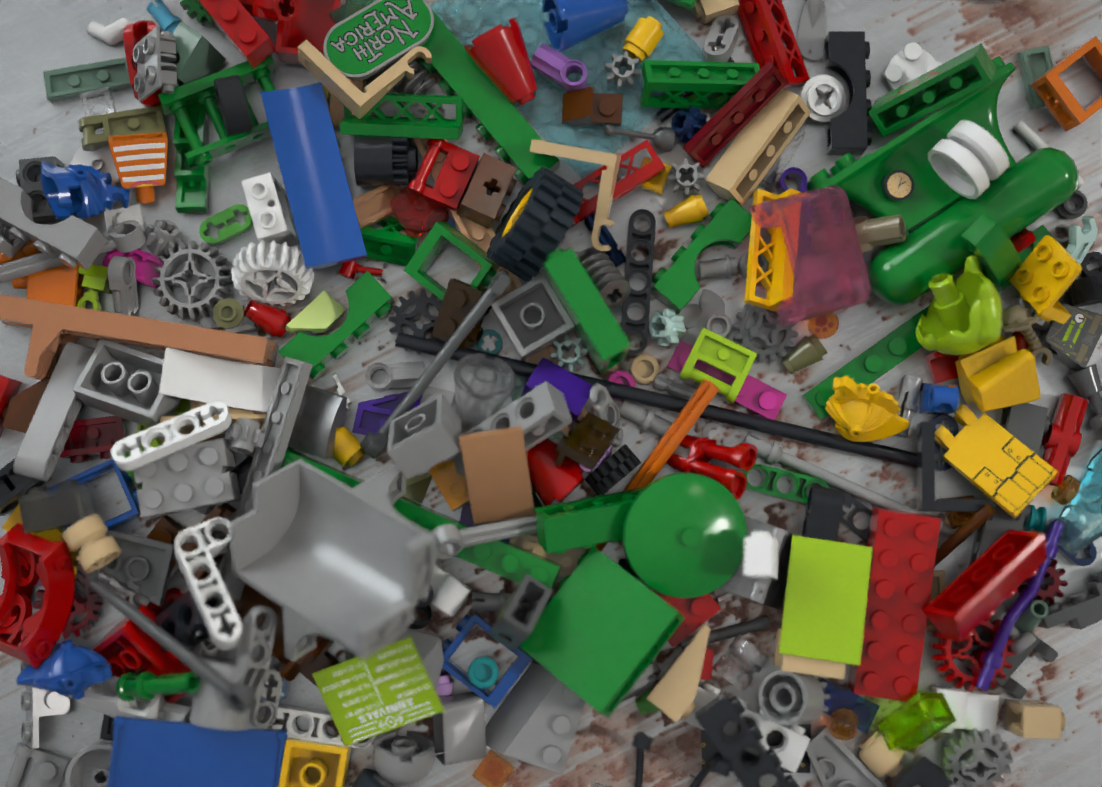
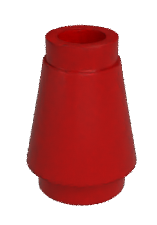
M251 300L244 310V316L271 337H282L287 331L285 330L286 325L291 321V317L286 314L285 310Z

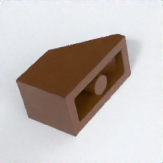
M48 376L11 397L10 402L6 404L2 413L3 428L23 433L27 432L51 377Z

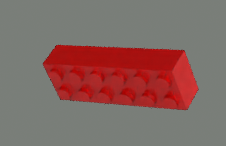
M872 507L867 546L872 547L861 661L860 665L851 664L848 687L853 694L916 703L927 625V615L923 609L930 603L941 518Z

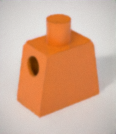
M64 264L12 280L14 288L27 289V299L77 307L78 301L84 296L85 288L81 286L84 276L77 273L78 265L75 268H71Z

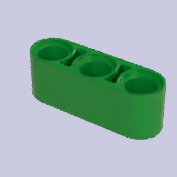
M754 464L750 470H757L762 476V481L758 486H752L747 480L745 490L807 505L808 496L806 490L810 484L829 487L825 481L819 478L766 465ZM742 470L741 472L744 473L747 478L748 472L750 470ZM780 477L788 478L791 483L790 491L786 494L781 493L777 488V481Z

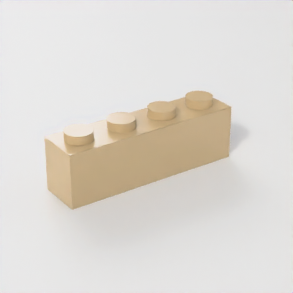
M782 89L738 133L705 179L717 196L728 201L732 198L743 207L810 115L811 111L800 95Z

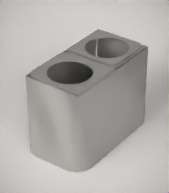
M474 692L439 697L445 711L433 715L435 753H445L435 755L444 766L486 758L484 701Z

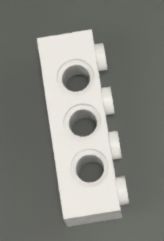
M706 682L703 683V686L698 685L697 695L693 701L696 707L686 720L682 717L681 720L704 730L696 719L695 712L720 696L721 689ZM737 697L746 710L742 713L743 717L752 718L763 734L764 738L760 741L766 750L772 747L782 761L780 767L796 774L811 740L804 734L806 729L799 725L785 726L775 724L766 718L761 708L757 713L747 708L749 702ZM734 721L727 722L723 726V732L729 736L736 735L739 732L738 723ZM773 730L780 731L783 736L782 742L777 746H770L766 742L768 733ZM754 748L744 749L757 756L759 754V752Z

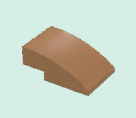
M522 426L459 436L474 525L534 516V504Z

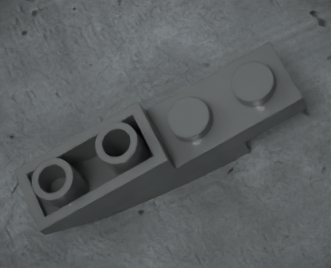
M1102 571L1093 575L1094 580L1085 583L1088 591L1070 596L1071 602L1060 605V602L1047 605L1049 609L1048 615L1042 619L1038 627L1048 629L1068 621L1071 628L1084 629L1101 621Z

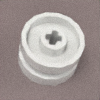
M961 120L947 134V139H941L928 152V160L937 175L951 189L968 199H977L990 186L989 180L995 181L1009 167V159L998 141L985 129L968 120Z

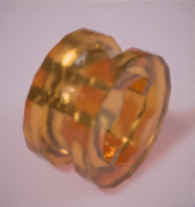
M849 709L834 711L831 715L829 726L831 734L840 740H850L856 736L858 730L857 715Z

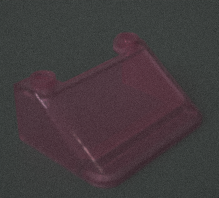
M831 185L750 206L753 220L758 226L766 229L781 226L799 295L785 299L780 304L778 316L781 327L864 303L869 298L871 285L849 200L842 188Z

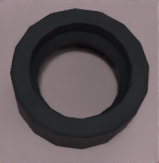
M233 75L215 79V92L227 135L231 136L252 131L249 108L239 76Z

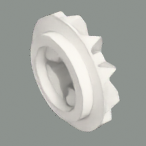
M830 75L814 76L807 80L800 90L801 98L811 111L809 117L813 121L829 122L832 118L839 116L845 108V89L836 78ZM817 92L821 95L831 92L825 100L827 107L825 104L814 105L819 98Z

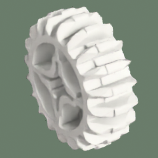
M261 240L258 245L250 243L248 247H241L240 252L233 259L231 276L234 288L240 291V295L248 296L249 301L257 300L260 303H269L271 306L274 304L285 306L287 302L295 304L297 300H304L305 295L310 293L312 282H314L313 269L305 267L302 251H298L297 246H287L286 242L278 244L274 240L272 243H266Z

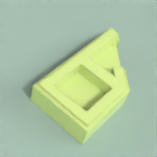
M323 291L286 325L285 330L288 332L312 331L313 333H325L345 314L346 309L326 291Z

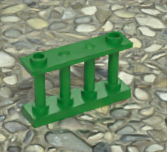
M272 55L254 69L245 61L176 87L173 94H158L159 103L164 115L170 113L176 115L192 151L185 153L189 168L207 166L213 162L214 158L271 137L268 121L259 125L248 100L247 104L252 131L228 136L219 107L215 101L217 96L214 80L238 75L243 88L244 85L256 82L260 84L263 91H274L275 88L270 79L275 74V62ZM199 102L204 104L220 140L203 146L187 112L189 106Z

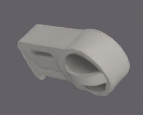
M114 256L108 266V280L113 294L114 313L131 316V313L135 314L139 308L135 261L131 257Z

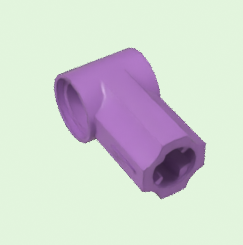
M545 43L537 48L530 62L533 69L561 85L566 92L587 88L588 76L584 63L579 60H571ZM572 73H578L582 76L577 82H571L567 79Z

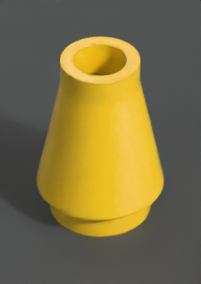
M691 194L671 209L663 212L669 228L704 221L703 218L710 216L701 194L696 196Z

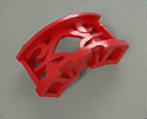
M17 523L0 538L1 578L5 579L2 595H0V651L28 663L30 667L36 669L50 655L68 620L74 596V567L66 542L60 540L55 543L28 532L26 526ZM41 579L45 588L42 608L32 615L30 597L33 585Z

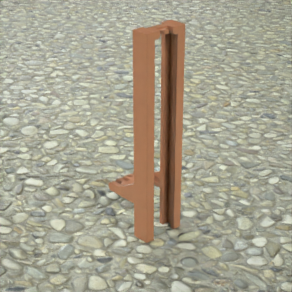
M0 294V320L2 323L32 329L24 373L26 376L34 379L43 380L48 376L51 377L65 345L68 342L77 343L81 337L95 340L102 338L114 343L162 351L169 347L194 354L268 367H275L279 346L268 338Z

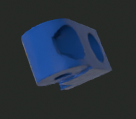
M923 383L921 385L919 414L949 415L957 411L959 403L958 386Z

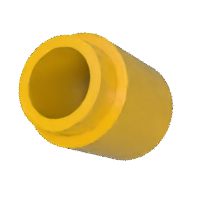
M651 16L647 18L640 17L624 40L625 45L622 51L624 53L628 51V56L632 60L638 58L639 63H642L644 58L648 59L664 36V32L661 30L662 24Z
M345 426L336 428L333 458L343 468L348 464L354 467L364 457L362 453L363 448L360 447L361 442Z

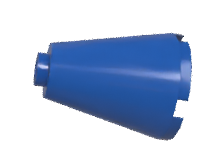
M543 0L542 11L543 13L548 12L549 22L544 23L549 41L555 50L565 51L623 22L625 15L628 14L627 1Z

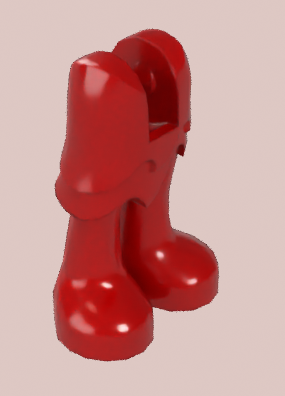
M686 435L679 446L691 449L688 458L672 454L666 463L682 473H694L711 478L729 490L736 500L741 498L747 485L745 474L738 470L720 467L707 462L714 458L748 471L754 466L757 458L756 446L750 443H741L734 447L717 445L714 439Z

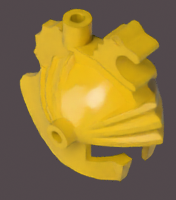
M848 376L834 378L832 389L835 390V393L826 402L825 410L836 421L835 428L845 439L853 442L875 441L896 435L909 427L910 422L897 414L900 411L899 402L894 399L893 395L880 391V387L877 384H870L868 386L863 383L857 384Z

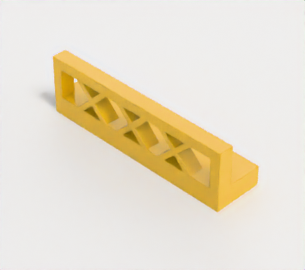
M759 188L754 191L744 303L774 312L792 304L801 191L790 188L780 195ZM763 200L773 203V215L770 217L762 208ZM762 226H765L771 235L770 243L767 245L760 236V228ZM761 253L769 263L768 270L765 273L758 264V255ZM759 281L766 290V299L755 296L756 283Z

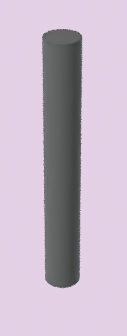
M765 616L711 630L707 644L771 628L769 618ZM694 635L688 636L680 642L682 650Z

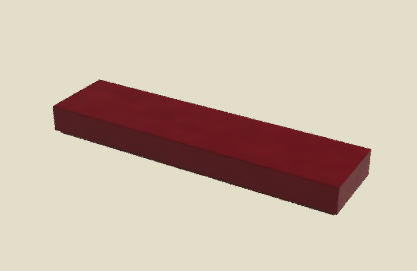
M768 61L684 145L683 149L696 163H700V167L704 168L788 84L787 80Z

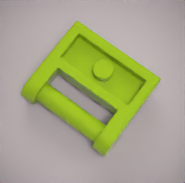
M703 327L679 377L686 381L689 378L699 384L705 379L709 380L719 388L718 393L726 396L725 400L734 403L757 353ZM699 360L734 377L732 385L694 368L696 361Z

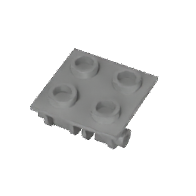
M155 27L134 46L133 60L137 63L134 90L138 92V102H142L160 88H162V93L173 94L174 88L177 87V72L174 71L177 69V65L166 63L176 61V38L173 37V33L170 31L160 32V27Z

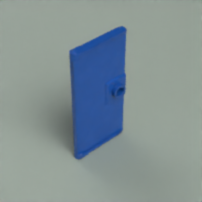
M116 716L113 721L114 739L107 787H279L283 749L285 747V740L288 737L286 730L259 728L237 731L201 727L189 722L130 718L125 716Z

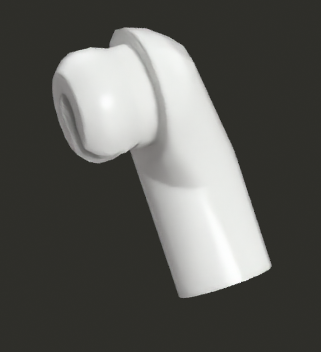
M121 18L106 27L92 21L88 26L87 34L107 44L115 45L124 40V29L132 23L126 18Z

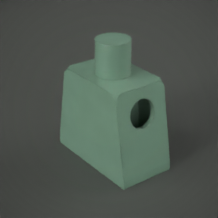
M181 21L173 32V37L176 38V61L166 63L177 65V69L174 71L177 72V87L213 74L226 59L203 35Z

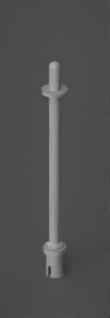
M748 432L743 443H750L756 446L757 456L765 459V463L769 465L779 462L808 476L819 478L833 487L884 509L924 514L783 452L778 442L770 443L752 435L750 432ZM939 513L936 516L941 518L940 534L950 537L958 530V528L944 522L945 514Z

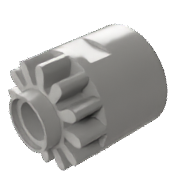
M779 670L772 672L763 680L759 689L758 699L763 714L771 722L778 725L810 724L812 721H820V713L829 710L828 706L824 704V700L830 699L831 695L824 693L823 689L827 686V683L819 682L816 675Z

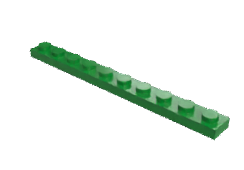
M1044 225L1033 231L1036 241L1018 253L1021 264L1044 236H1052ZM981 269L983 276L994 284L998 293L1011 284L1008 279L1001 287H998L986 271ZM928 306L802 395L819 420L828 415L825 407L826 402L835 393V390L832 389L835 377L848 376L850 379H853V382H857V384L863 383L868 386L923 347L917 341L915 331L921 315L926 316Z

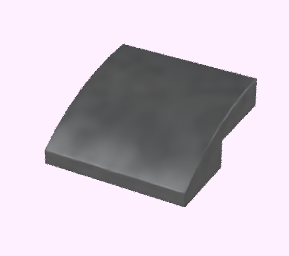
M306 385L288 447L323 459L332 458L334 455L336 428L343 427L345 423L347 397Z

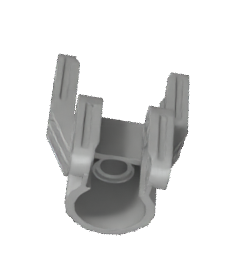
M218 599L219 607H221L223 603ZM256 606L246 615L243 621L237 660L223 658L224 650L216 647L214 643L209 648H206L204 640L194 647L192 651L194 655L231 684H247L251 686L256 693V700L252 703L253 706L243 714L234 712L228 705L227 700L223 698V694L197 674L196 677L200 678V687L193 696L190 723L206 728L236 731L258 728L267 729L273 725L278 712L282 678L278 671L269 669L276 628V615L272 609ZM263 612L265 616L264 625L257 629L255 625L256 618ZM222 618L223 626L221 627V633H226L227 629L224 624V618ZM258 644L260 654L256 660L252 661L250 657L251 649ZM269 679L268 684L263 686L264 680ZM261 696H267L266 700L260 699ZM261 706H265V717L258 722L256 719L257 711Z

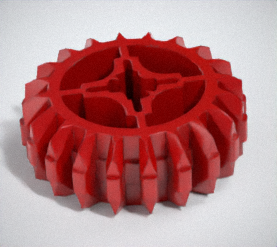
M990 617L978 625L987 632L991 641H981L977 632L974 631L970 638L959 642L952 648V640L945 639L939 631H933L932 635L939 638L938 643H930L929 646L932 649H937L938 654H933L930 658L932 661L941 662L936 666L935 670L938 673L945 672L943 676L945 682L953 681L954 688L961 689L964 686L966 691L973 692L984 666L982 659L986 650L990 651L1001 624L1000 619L990 623ZM1008 639L1002 653L1004 660L1000 670L996 669L990 687L997 686L995 676L999 679L1006 678L1002 668L1011 669L1013 667L1010 662H1006L1007 656L1013 657L1016 655L1012 651H1007V646L1014 643L1013 639ZM972 645L981 646V648H976L972 655L961 653L971 649ZM952 659H964L967 668L971 669L972 675H966L961 672Z

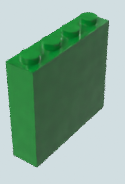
M562 248L555 250L546 257L548 261L544 263V275L575 325L573 332L577 338H581L582 347L588 350L587 355L598 373L602 374L626 359L631 344L572 248L566 251Z
M593 547L590 551H586L581 555L577 562L578 566L573 573L567 575L560 582L559 591L552 600L547 601L531 634L519 647L600 714L609 718L685 617L597 548Z

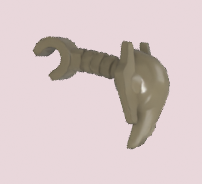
M1019 305L1005 308L1002 311L1001 318L1002 331H1021L1030 347L1028 351L1035 358L1037 354L1042 352L1041 362L1044 365H1049L1053 359L1052 352L1045 345L1041 344L1039 337L1032 328V324L1040 321L1039 316L1032 317L1030 314L1032 313L1031 309H1026Z

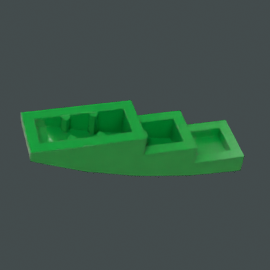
M199 102L189 106L187 112L203 146L209 144V118L204 104ZM175 115L173 144L176 148L174 176L177 180L175 208L178 213L207 212L209 165L201 168L196 166L188 167L185 153L192 151Z

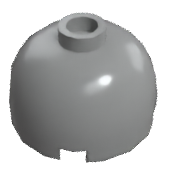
M397 731L380 734L374 740L373 764L379 776L392 783L393 786L409 787L411 784L417 783L426 777L431 770L435 746L433 747L434 741L430 737L414 731H407V736H397Z

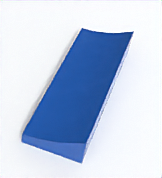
M322 83L260 92L305 267L307 269L312 268L314 271L368 257Z

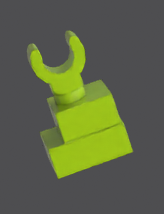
M91 264L89 269L85 270L79 266L77 273L84 276L81 286L87 288V291L78 301L77 307L85 308L87 303L92 302L93 310L101 311L99 292L111 294L112 291L109 287L108 267Z

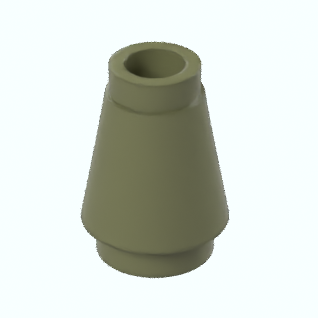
M813 333L809 337L805 336L781 361L790 374H793L795 371L797 372L823 360L822 356L828 352Z

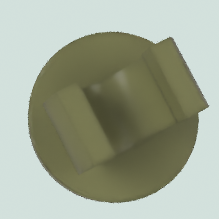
M225 298L215 305L213 318L220 327L232 329L239 326L242 322L244 310L235 299Z

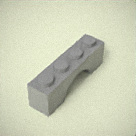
M0 177V229L2 226L10 229L8 232L23 242L26 239L33 241V245L47 255H50L51 252L59 255L58 259L71 268H75L78 265L88 270L108 241L98 228L73 215L53 225L35 223L32 216L34 201L22 188Z

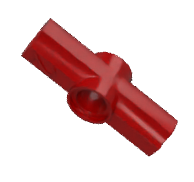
M239 0L251 16L275 23L277 21L288 22L291 18L297 17L299 10L295 0Z
M1066 393L1061 394L1052 423H1050L1047 433L1043 434L1041 446L1044 447L1042 459L1058 471L1057 476L1048 485L1062 487L1070 459L1075 456L1082 439V434L1079 431L1089 402L1082 397Z

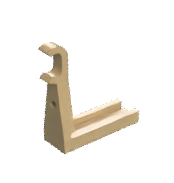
M307 39L298 46V61L359 119L404 76L410 79L414 78V68L409 67L408 64L415 58L421 57L425 60V63H431L432 55L428 49L421 46L414 47L398 62L364 88L365 93H362Z
M531 140L530 152L607 166V169L602 170L591 242L593 247L599 251L611 250L609 245H602L599 242V236L603 225L612 227L616 224L613 220L609 219L621 155L550 143L547 140Z

